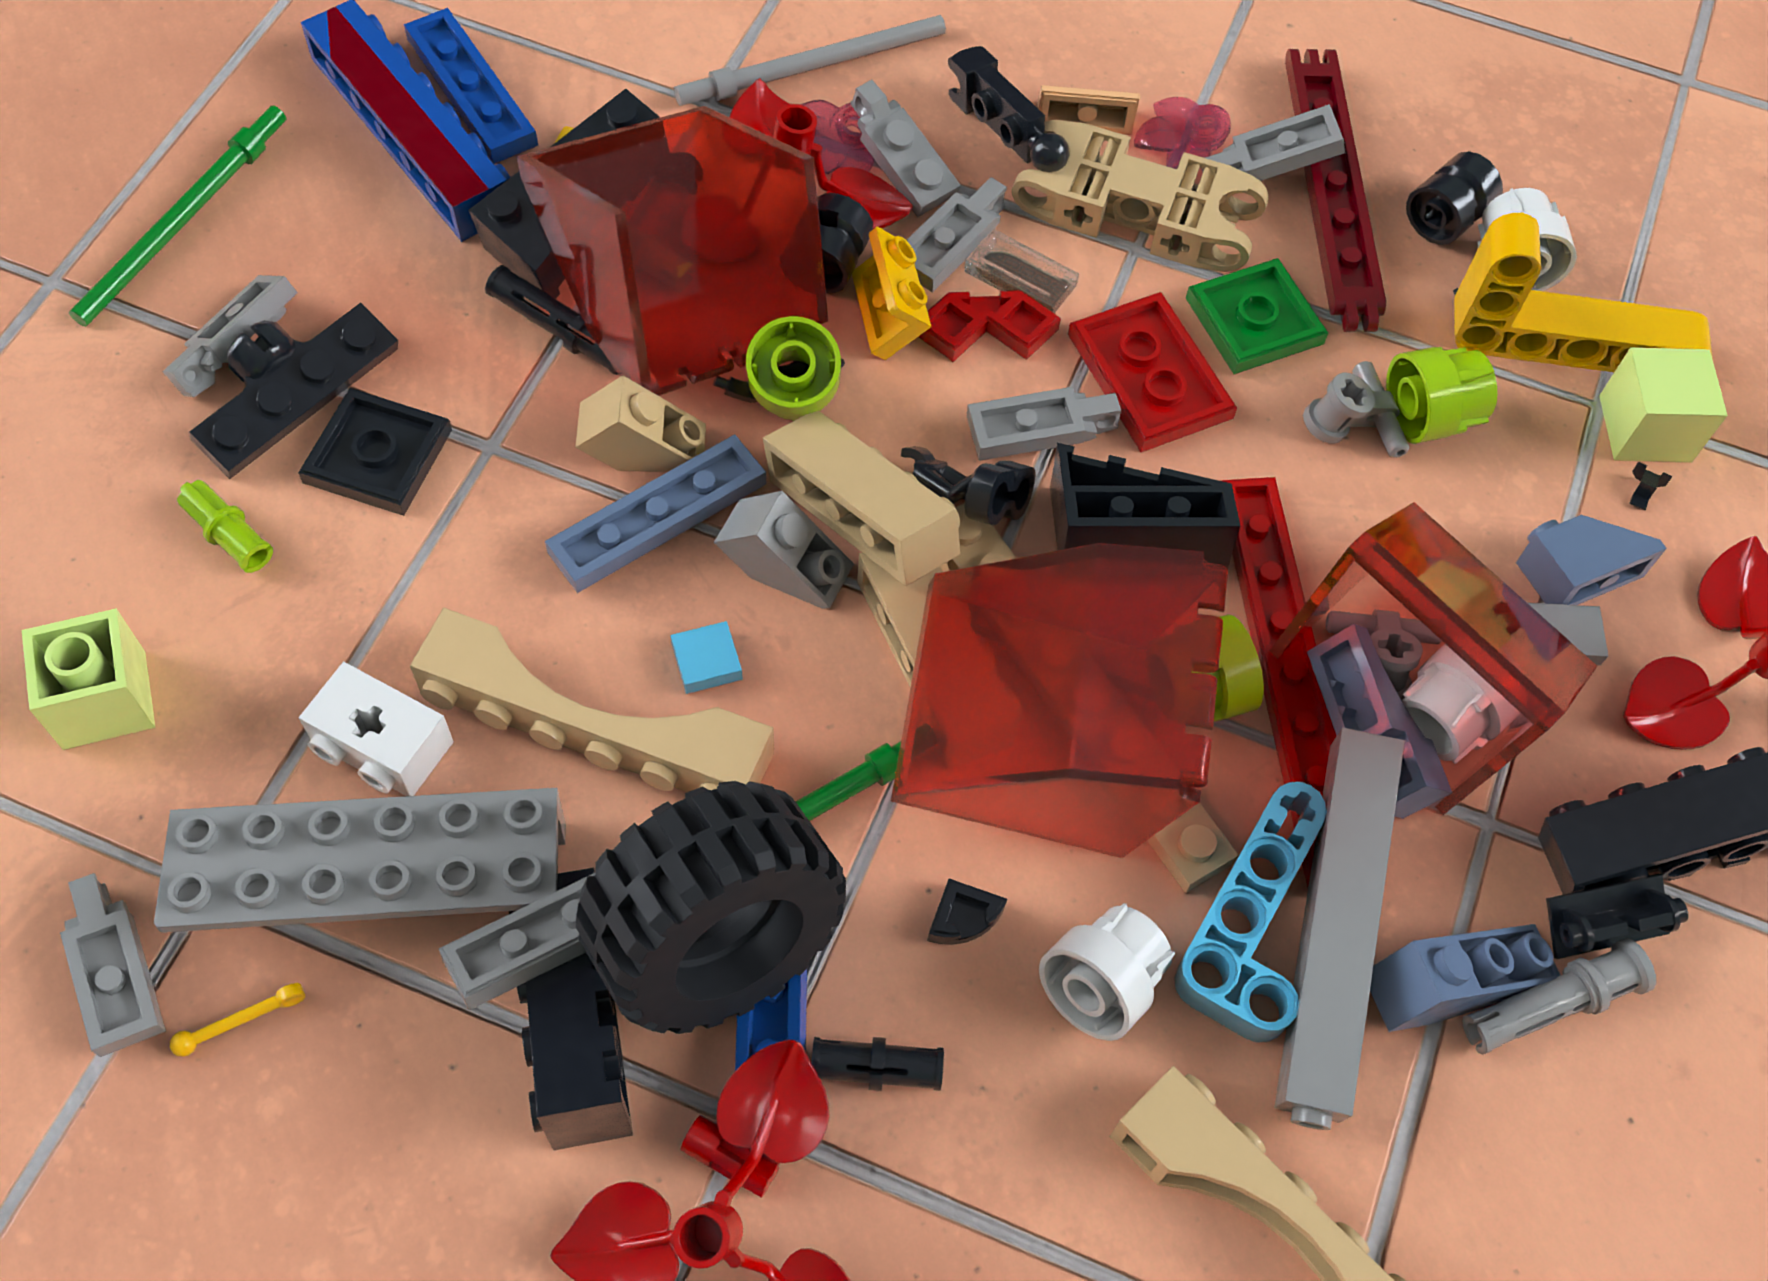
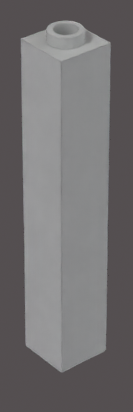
M1343 727L1330 745L1322 796L1326 804L1327 813L1324 823L1316 836L1293 987L1298 994V1011L1296 1018L1286 1028L1274 1106L1276 1109L1292 1112V1123L1318 1130H1331L1332 1122L1340 1123L1353 1115L1405 740Z

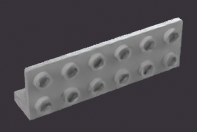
M541 788L170 810L154 925L160 932L165 933L519 910L557 891L558 845H565L566 822L558 789Z

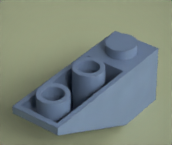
M1531 924L1414 940L1373 966L1370 992L1388 1031L1393 1032L1435 1024L1503 1002L1507 998L1540 984L1547 983L1561 975L1553 961V953L1550 946L1541 937L1536 925Z

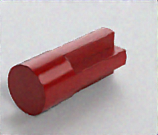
M699 1115L696 1118L680 1148V1151L728 1179H731L737 1172L751 1148L736 1147L727 1143L719 1133L718 1124L703 1115ZM763 1153L759 1164L742 1187L762 1198L770 1183L776 1177L780 1163L770 1159Z

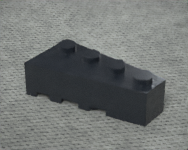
M627 89L616 95L468 210L484 249L503 266L508 267L511 272L557 299L560 295L558 287L569 273L576 275L587 261L585 253L598 238L596 233L607 217H615L626 202L633 203L669 157L660 116Z
M1762 747L1747 749L1729 758L1727 764L1709 770H1705L1703 765L1689 766L1670 775L1667 778L1668 782L1648 788H1645L1644 783L1641 782L1632 783L1611 792L1607 800L1586 805L1583 800H1575L1552 809L1549 812V817H1546L1538 839L1562 894L1649 876V873L1657 871L1663 875V879H1668L1669 881L1689 877L1707 866L1711 859L1719 858L1724 869L1749 862L1751 860L1749 856L1768 848V752L1766 753Z
M594 867L558 873L557 891L595 873ZM585 952L517 986L520 1003H527L529 1026L522 1027V1040L527 1067L533 1066L535 1091L529 1092L534 1132L544 1131L553 1150L633 1136L615 1001Z

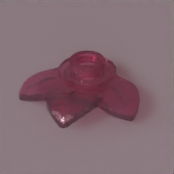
M1168 97L1153 104L1156 117L1149 119L1141 125L1134 137V146L1141 149L1167 152L1166 166L1177 169L1183 152L1206 158L1211 155V151L1221 147L1230 133L1231 119L1228 112L1218 105H1198L1189 98Z
M822 99L800 104L810 108L817 116L814 143L820 144L823 147L821 159L825 175L830 174L839 167H856L869 172L873 167L875 159L860 140L862 132H853L847 128L848 126H854L860 130L857 125L860 117L851 106V102L841 107H837ZM809 158L803 165L798 167L800 171L816 176L812 159Z

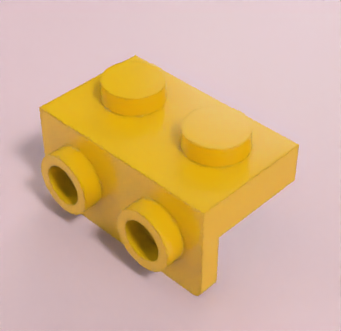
M877 226L869 232L874 255L853 271L852 277L871 354L887 360L931 328V323L926 308L927 295L919 282L915 267L916 254L912 246L903 237H895Z

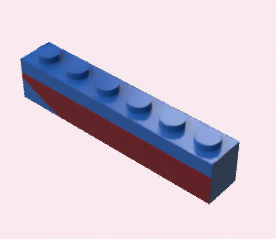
M355 0L346 1L302 21L301 26L314 63L458 239L463 242L478 234L468 210L511 178L504 166L500 163L494 165L491 162L479 137L474 132L468 134L463 129L452 105L449 102L443 104L440 102L428 77L423 72L416 73L412 69L401 45L397 42L391 44L386 38L384 29L374 14L367 16Z

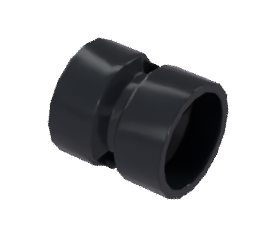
M1470 151L1458 153L1437 170L1434 175L1410 193L1406 202V213L1411 225L1420 236L1429 242L1439 245L1450 244L1474 224L1473 222L1483 216L1485 208L1492 200L1503 194V182L1499 171L1491 161L1481 154Z
M825 193L816 197L802 223V228L796 234L785 255L786 266L790 274L799 283L811 290L821 293H836L843 290L858 263L859 256L866 247L869 240V232L873 230V221L870 214L860 203L848 196L838 193Z

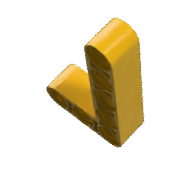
M1524 213L1505 214L1491 223L1454 298V330L1457 347L1466 348L1467 351L1479 350L1486 356L1606 372H1615L1630 347L1708 349L1712 356L1709 322L1702 313L1531 290L1541 271L1540 233L1537 220L1531 215Z

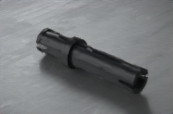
M498 266L488 277L485 285V293L487 295L495 297L526 317L529 321L561 339L564 348L573 354H579L580 352L585 354L615 375L620 374L629 364L634 347L598 326L597 319L587 312L577 313L550 296L547 292L511 272L506 266ZM524 297L539 305L543 309L547 310L550 313V315L542 311L538 307L534 306L530 302L526 301ZM568 324H569L571 327H573L574 329H576L577 331H580V332H582L583 334H585L586 336H588V337H590L591 339H593V340L595 341V343H593L591 340H589V339L586 338L585 336H583V335L577 333V332L574 331L573 329L569 328V327H568Z

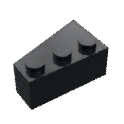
M1057 442L1050 493L1060 571H1228L1240 529V521L1231 483L1161 467L1159 475L1125 467V458L1109 455L1107 462L1074 455L1075 446Z

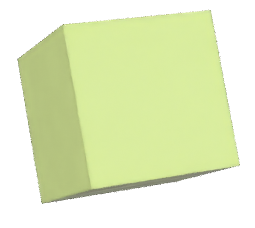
M1630 347L1599 395L1614 460L1693 462L1728 416L1711 352L1708 349Z
M117 608L21 630L29 710L62 750L156 728L146 652Z

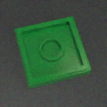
M1279 258L1189 286L1186 300L1234 375L1321 346L1325 343L1328 336V331Z

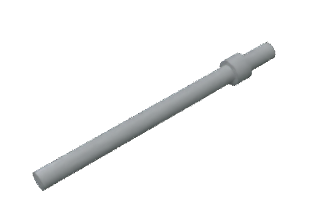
M941 15L734 71L730 67L710 71L708 78L674 86L675 98L679 106L712 97L717 101L737 96V90L748 88L759 78L764 83L943 35L946 31L945 22Z

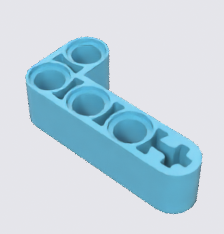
M1302 782L1284 784L1272 795L1177 967L1174 977L1176 991L1180 998L1190 1007L1240 1036L1257 1043L1269 1042L1277 1038L1296 1018L1298 1011V994L1293 985L1283 976L1251 959L1325 820L1327 811L1322 795L1311 785ZM1292 810L1298 813L1300 817L1297 825L1286 840L1284 837L1276 834L1282 826L1288 811ZM1254 858L1269 860L1277 868L1279 878L1276 880L1260 878L1252 870L1250 860ZM1232 909L1242 912L1250 922L1251 931L1246 934L1230 931L1222 921L1221 912ZM1197 962H1206L1215 966L1222 976V986L1210 989L1201 986L1192 975L1191 965ZM1262 994L1270 997L1278 1007V1020L1266 1022L1257 1018L1250 1008V996Z

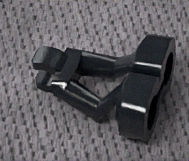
M918 446L902 448L901 457L915 460L913 475L916 479L939 497L947 498L952 504L961 498L964 499L965 515L969 519L990 525L998 524L1003 517L1018 520L1025 513L1029 505L1036 477L1034 467L1013 461H999L995 465L981 464L975 469L973 474L966 477L948 466L947 462L936 460L933 454L925 448Z

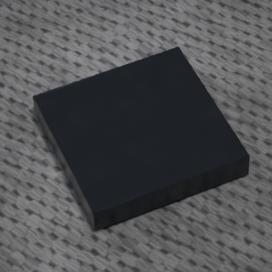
M349 388L298 473L303 484L404 516L452 432L450 420Z

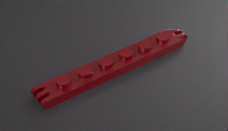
M1288 49L1285 65L1294 116L1330 104L1344 139V154L1304 166L1329 311L1331 315L1341 316L1344 332L1357 331L1359 316H1361L1364 332H1377L1379 316H1383L1386 311V297L1336 49H1325L1322 63H1320L1318 50L1306 49L1304 63H1301L1299 49Z

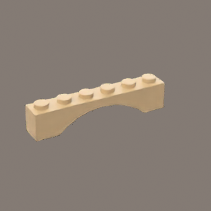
M444 607L410 664L420 694L429 703L447 710L456 706L470 711L480 721L496 729L504 730L510 726L529 733L530 737L540 745L553 750H560L564 746L583 753L591 763L603 769L616 770L618 767L637 773L647 784L660 790L671 791L673 788L689 792L700 787L714 790L717 789L720 782L737 781L745 785L749 781L761 783L774 755L773 727L719 707L689 715L659 718L621 716L585 707L556 693L533 676L511 652L498 627Z
M1172 1066L1121 1118L1110 1135V1138L1157 1185L1188 1189L1228 1202L1262 1221L1296 1250L1321 1281H1406L1397 1274L1390 1273L1388 1275L1368 1255L1370 1249L1365 1240L1343 1222L1335 1223L1315 1204L1317 1197L1310 1186L1292 1172L1287 1171L1283 1173L1264 1154L1266 1148L1261 1139L1244 1124L1239 1122L1233 1124L1214 1106L1216 1100L1208 1087L1193 1075L1187 1074L1184 1076Z

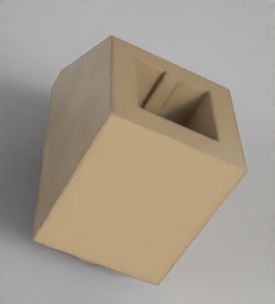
M622 375L580 402L575 448L618 471L669 472L704 452L706 423Z

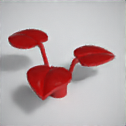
M759 78L737 100L731 111L727 128L730 141L740 151L749 155H763L770 151L769 160L750 205L746 210L742 211L736 202L728 198L708 196L698 199L685 210L682 216L679 244L691 255L716 264H737L749 260L758 254L765 243L766 230L761 224L751 218L755 216L777 163L788 168H797L803 165L809 158L812 159L818 186L826 191V193H838L860 203L870 214L873 221V229L877 226L883 229L910 214L913 205L889 183L875 174L860 168L839 167L833 171L829 180L825 175L821 159L823 147L820 144L814 143L817 127V116L806 106L789 104L777 96Z
M1757 536L1746 538L1723 552L1705 572L1697 592L1700 611L1710 625L1720 630L1740 628L1741 636L1744 639H1758L1749 650V660L1742 667L1711 687L1705 671L1688 659L1675 656L1662 657L1643 667L1632 681L1623 717L1627 725L1645 740L1662 747L1680 750L1706 746L1720 737L1730 722L1727 708L1716 696L1724 693L1752 673L1768 679V554Z
M791 1039L771 1044L759 1050L732 1074L724 1086L717 1105L716 1117L719 1133L727 1143L736 1147L751 1148L747 1159L727 1185L716 1194L714 1201L688 1210L678 1219L674 1229L669 1230L671 1210L665 1198L658 1191L643 1183L634 1181L613 1184L598 1192L586 1203L570 1229L553 1248L550 1254L552 1261L575 1281H675L679 1272L678 1257L688 1266L698 1269L709 1268L725 1260L731 1268L742 1267L761 1273L769 1279L767 1281H851L836 1260L812 1248H802L792 1253L783 1263L780 1271L771 1262L742 1253L738 1248L743 1237V1224L737 1211L730 1205L733 1197L759 1164L763 1153L779 1163L798 1161L818 1147L828 1128L830 1113L827 1093L802 1044Z

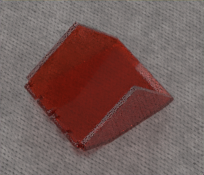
M706 106L517 156L521 180L588 332L620 376L624 375L654 394L661 396L686 387L687 380L681 377L683 374L687 376L691 383L695 384L732 371L734 369L733 361L738 367H745L746 354L752 338L763 326L773 320L782 317L798 316L811 319L819 324L828 322L814 157Z
M1413 502L1366 530L1347 548L1269 651L1278 659L1367 574H1370L1523 714L1504 736L1451 789L1452 794L1444 797L1435 806L1444 815L1547 732L1570 707L1597 665L1420 506Z
M1096 543L935 573L929 582L891 802L1119 858L1129 854L1200 803L1201 790L1195 788H1202L1208 784L1212 740L1204 735L1186 733V726L1213 730L1218 680L1212 675L1201 673H1213L1219 669L1223 620L1213 615L1198 614V608L1224 612L1228 568L1221 564L1207 562L1204 559V551Z

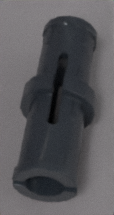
M814 1037L811 1063L820 1079L869 1083L868 1090L882 1091V1084L932 1088L935 1091H941L944 1065V1048L942 1047L934 1049L886 1045V1038L873 1037L872 1043L820 1039L821 1037Z

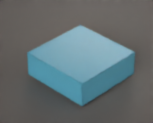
M727 621L670 635L686 694L743 680L742 668Z

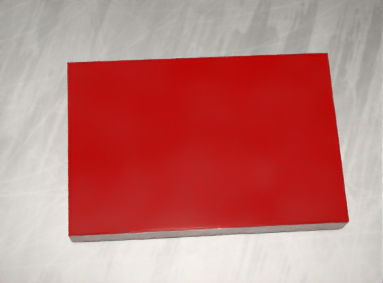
M1162 292L1070 323L1068 330L1069 338L1104 394L1116 393L1121 408L1120 420L1141 453L1234 419L1237 406Z

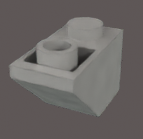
M783 491L739 499L714 541L751 579L822 609L831 607L854 565Z

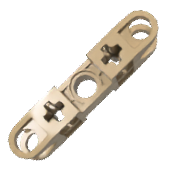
M1065 120L1045 122V133L1054 132L1063 136L1067 141L1070 156L1066 166L1055 172L1034 169L1024 170L1018 174L1012 187V197L1023 211L1051 225L1097 238L1104 220L1154 235L1149 253L1151 255L1191 267L1215 271H1233L1240 269L1247 263L1252 251V243L1249 237L1244 232L1236 229V224L1232 222L1237 223L1238 219L1253 220L1262 216L1269 196L1266 187L1260 180L1230 165L1183 152L1178 168L1174 169L1127 155L1131 136L1086 123ZM1104 141H1108L1103 156H1101L1100 149ZM1200 168L1204 169L1198 185L1194 182ZM1024 187L1034 188L1045 193L1047 196L1035 197L1029 194ZM1235 193H1247L1253 196L1257 202L1247 203L1232 195ZM1188 205H1191L1190 210H1189V212H1188V214H1187V213H1186L1187 207H1188ZM1084 207L1085 210L1081 222L1077 221L1081 208ZM1179 235L1181 236L1177 250H1173L1176 237ZM1216 244L1234 247L1240 253H1224L1217 248Z

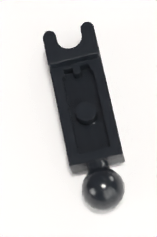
M975 46L964 49L948 59V65L960 83V88H951L948 93L951 100L965 114L974 112L981 122H985L1000 136L1006 147L1012 148L1026 163L1032 162L1038 170L1055 172L1066 166L1070 156L1067 141L1063 136L1054 132L1045 133V115L998 71V60L983 46Z

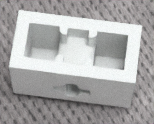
M344 661L299 716V720L310 738L307 745L312 752L332 765L338 766L341 761H344L357 768L358 775L367 784L386 794L393 788L405 796H414L454 742L444 715Z

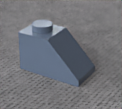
M1579 515L1560 524L1557 520H1550L1534 529L1527 537L1529 544L1516 563L1545 604L1579 605L1643 578L1667 548L1660 539L1588 516Z

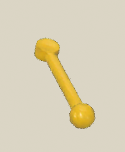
M300 983L286 985L280 988L276 995L192 1033L190 1031H178L170 1040V1050L176 1056H189L194 1052L199 1043L279 1007L287 1008L297 1005L306 997L303 987Z

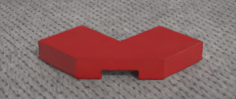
M1021 290L1000 291L999 296L970 297V292H948L927 311L931 328L918 337L954 362L987 332L1027 360L1059 330L1061 318Z

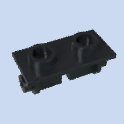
M1659 873L1546 898L1555 959L1610 948L1613 943L1624 938L1632 939L1636 942L1667 935L1670 932L1677 931L1680 924L1688 920L1686 904L1680 898L1673 899L1665 894L1663 875Z

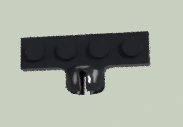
M361 302L313 339L303 343L293 340L277 322L263 320L250 327L259 336L255 341L245 333H242L231 344L227 351L228 366L243 381L246 387L240 394L189 431L191 441L229 479L398 349V339Z

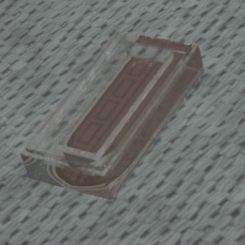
M993 229L966 259L964 272L999 291L1021 290L1054 314L1075 289L1079 278V273L996 229Z

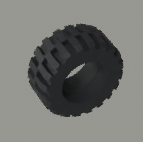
M737 781L720 782L717 789L714 790L700 787L686 792L685 799L672 805L667 801L651 811L653 816L639 826L633 823L620 835L621 842L613 850L606 849L596 861L595 876H587L581 889L580 902L578 903L576 913V929L579 932L578 939L622 1015L630 1022L663 1034L667 1030L676 1034L692 1033L693 1029L697 1026H703L708 1029L721 1025L725 1018L734 1014L740 1017L755 1009L754 1004L765 997L770 996L772 998L785 989L784 984L795 974L800 976L812 964L811 958L817 951H823L832 939V927L839 926L844 914V903L846 902V878L843 875V868L795 800L786 792L775 789L773 786L749 781L746 785Z

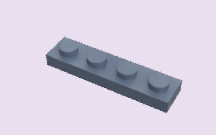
M734 434L545 541L547 553L575 591L579 593L737 502L739 499L766 485V471Z

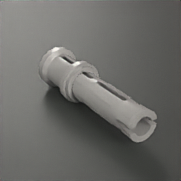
M1624 938L1613 943L1610 952L1590 961L1580 957L1569 962L1563 970V975L1554 980L1507 998L1503 1002L1489 1008H1484L1464 1016L1462 1021L1465 1034L1471 1045L1477 1044L1476 1051L1484 1055L1507 1042L1537 1031L1571 1014H1576L1580 1011L1587 1014L1601 1013L1608 1010L1610 1001L1632 991L1641 995L1653 990L1656 986V974L1653 964L1639 944L1632 939Z

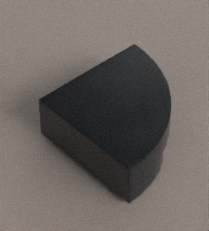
M949 878L927 941L953 945L966 943L982 936L1001 917L1007 903V898Z

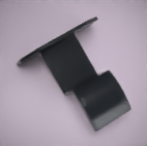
M1638 461L1632 472L1635 478L1641 482L1634 491L1630 504L1646 510L1648 501L1657 487L1666 486L1672 476L1664 472L1660 476L1646 470L1648 465Z

